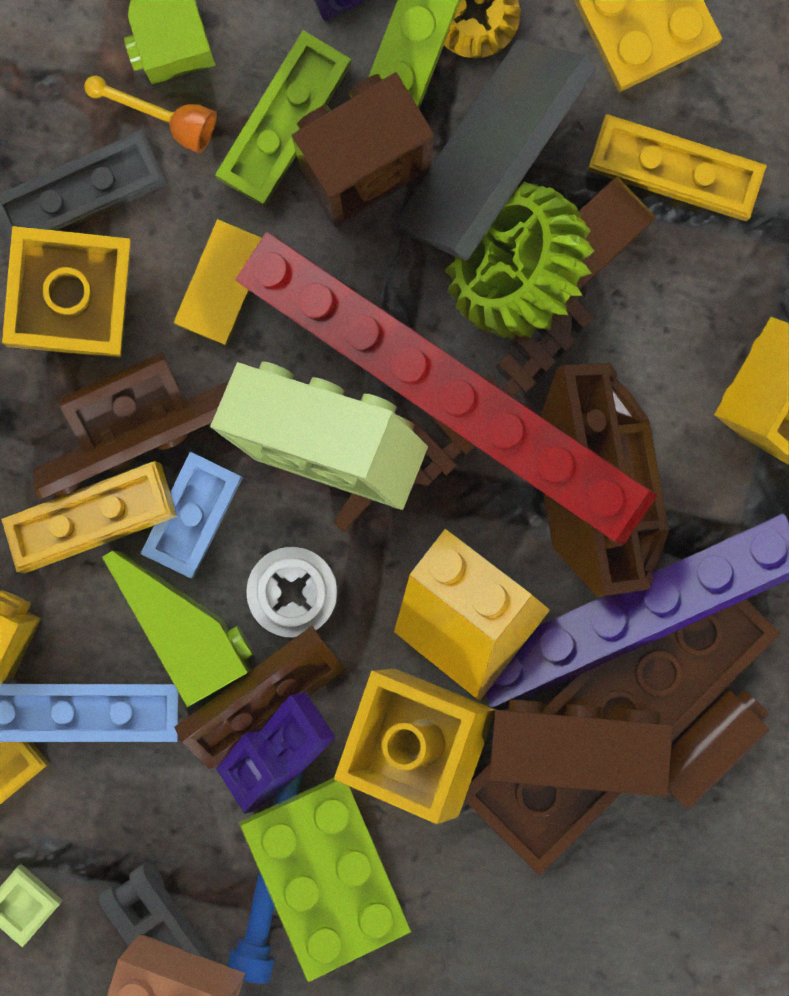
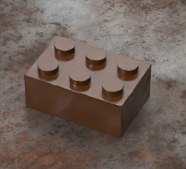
M397 72L383 80L379 74L366 78L350 90V100L333 110H330L328 105H324L311 111L297 123L300 130L291 134L300 171L335 228L426 174L431 168L434 133Z

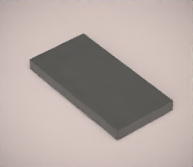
M517 39L393 225L411 238L467 261L597 67L585 55Z

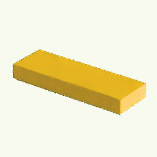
M606 114L587 171L611 179L619 177L624 183L747 221L751 217L767 165Z
M153 461L1 520L16 572L25 574L178 516L162 464Z

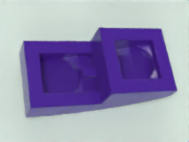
M306 693L292 694L261 731L245 733L216 769L243 813H250L295 779L331 743L335 735Z

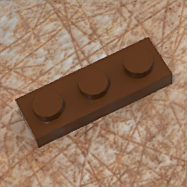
M311 626L174 728L181 742L203 764L211 769L224 760L245 733L261 731L290 695L306 693L310 696L346 670L338 655L316 629Z

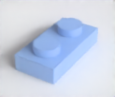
M190 452L170 492L178 517L154 525L140 554L193 579L243 477Z

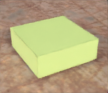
M20 864L0 886V928L23 947L63 900Z

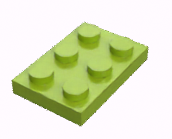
M332 778L238 822L297 961L308 982L411 932L348 785Z

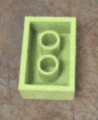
M262 361L259 369L237 362L210 427L256 461L400 510L404 509L428 446L413 432L415 425L412 422L395 414L397 407L394 404L371 394H363L361 401L343 396L345 391L341 387L316 377H312L309 385L293 380V373L269 362Z

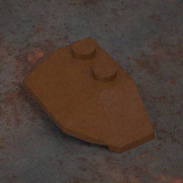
M610 362L563 365L558 367L541 413L542 417L658 494L626 543L623 544L614 542L543 493L553 549L597 597L650 589L654 578L652 572L660 560L669 532L650 421L630 391L616 379L618 374Z

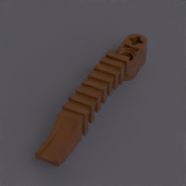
M619 177L612 180L580 210L582 213L580 218L591 229L585 240L589 242L594 252L582 261L587 265L592 274L579 278L577 282L579 290L656 219L655 215ZM570 296L566 301L568 315H557L555 313L552 315L551 330L536 327V330L543 336L538 342L533 336L531 338L526 336H517L512 345L528 362L521 367L509 353L498 362L499 364L495 366L496 369L508 380L503 388L490 374L486 375L485 378L513 397L518 392L523 396L536 384L532 377L537 372L542 376L556 363L552 356L556 352L562 355L576 342L571 336V329L573 328L577 333H580L594 319L578 302L579 296ZM431 416L430 420L450 441L442 450L422 427L413 420L412 423L415 425L413 432L428 446L425 456L431 461L423 471L421 468L419 469L413 485L428 487L440 473L446 476L457 466L453 462L460 452L463 456H466L475 445ZM352 493L335 518L334 524L342 532H345L373 500Z

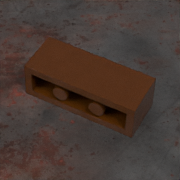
M509 699L508 711L495 710L490 781L668 797L673 725L659 724L660 712L625 709L624 721L601 719L602 707L567 704L566 716L543 714L544 702Z

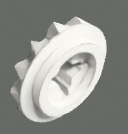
M285 547L268 553L255 565L248 579L247 601L252 615L262 627L279 636L297 637L311 626L316 630L319 629L328 620L336 604L337 585L330 567L323 558L305 548ZM275 573L281 578L285 577L290 582L297 580L299 577L302 578L306 573L311 576L305 582L307 585L302 590L304 597L307 599L305 602L312 607L309 611L303 605L299 606L295 602H291L287 606L283 605L278 611L273 608L279 602L278 598L283 593L278 585L279 581L273 577Z

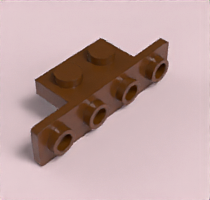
M163 352L59 398L60 408L81 448L38 466L33 470L34 490L38 498L43 499L52 494L55 496L70 494L80 488L87 478L103 471L107 473L121 471L130 466L136 460V456L156 447L160 450L172 448L184 441L189 432L207 424L211 426L229 381L186 400Z

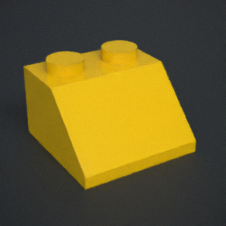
M770 317L762 333L752 344L750 353L734 381L724 392L722 401L714 415L740 437L789 465V323Z
M444 529L409 575L394 633L480 701L550 609L464 542Z

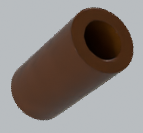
M727 690L671 746L668 791L688 811L769 731L762 722L769 715L765 708L745 690L738 697L730 690Z

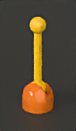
M91 76L85 81V92L91 98L104 96L168 122L173 138L184 148L200 154L206 149L211 140L217 120V113L212 109L199 104H186L176 109L175 112H171L107 86L105 80L100 76Z

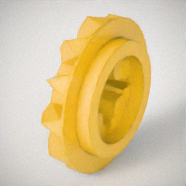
M461 0L444 46L453 53L468 58H484L498 53L510 43L516 34L521 15L519 1L494 0L492 5L486 10L485 18L487 21L486 27L488 28V31H486L483 24H479L475 18L468 19L467 21L463 19L456 23L466 12L467 8L466 1ZM474 0V1H475L477 4H482V3H484L485 1H486L487 3H489V2H491V1H493V0Z

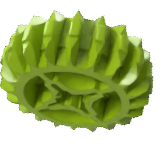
M525 181L520 187H517L470 258L466 261L453 255L455 262L444 270L450 276V279L453 280L447 292L457 301L455 308L460 311L462 316L468 318L469 321L473 322V326L486 333L491 332L501 338L513 339L515 335L531 338L536 327L551 330L552 315L554 313L557 315H568L566 301L570 296H582L577 287L579 278L592 274L587 265L582 261L594 252L589 242L585 240L591 229L580 218L582 213L577 210L576 205L550 187H540Z

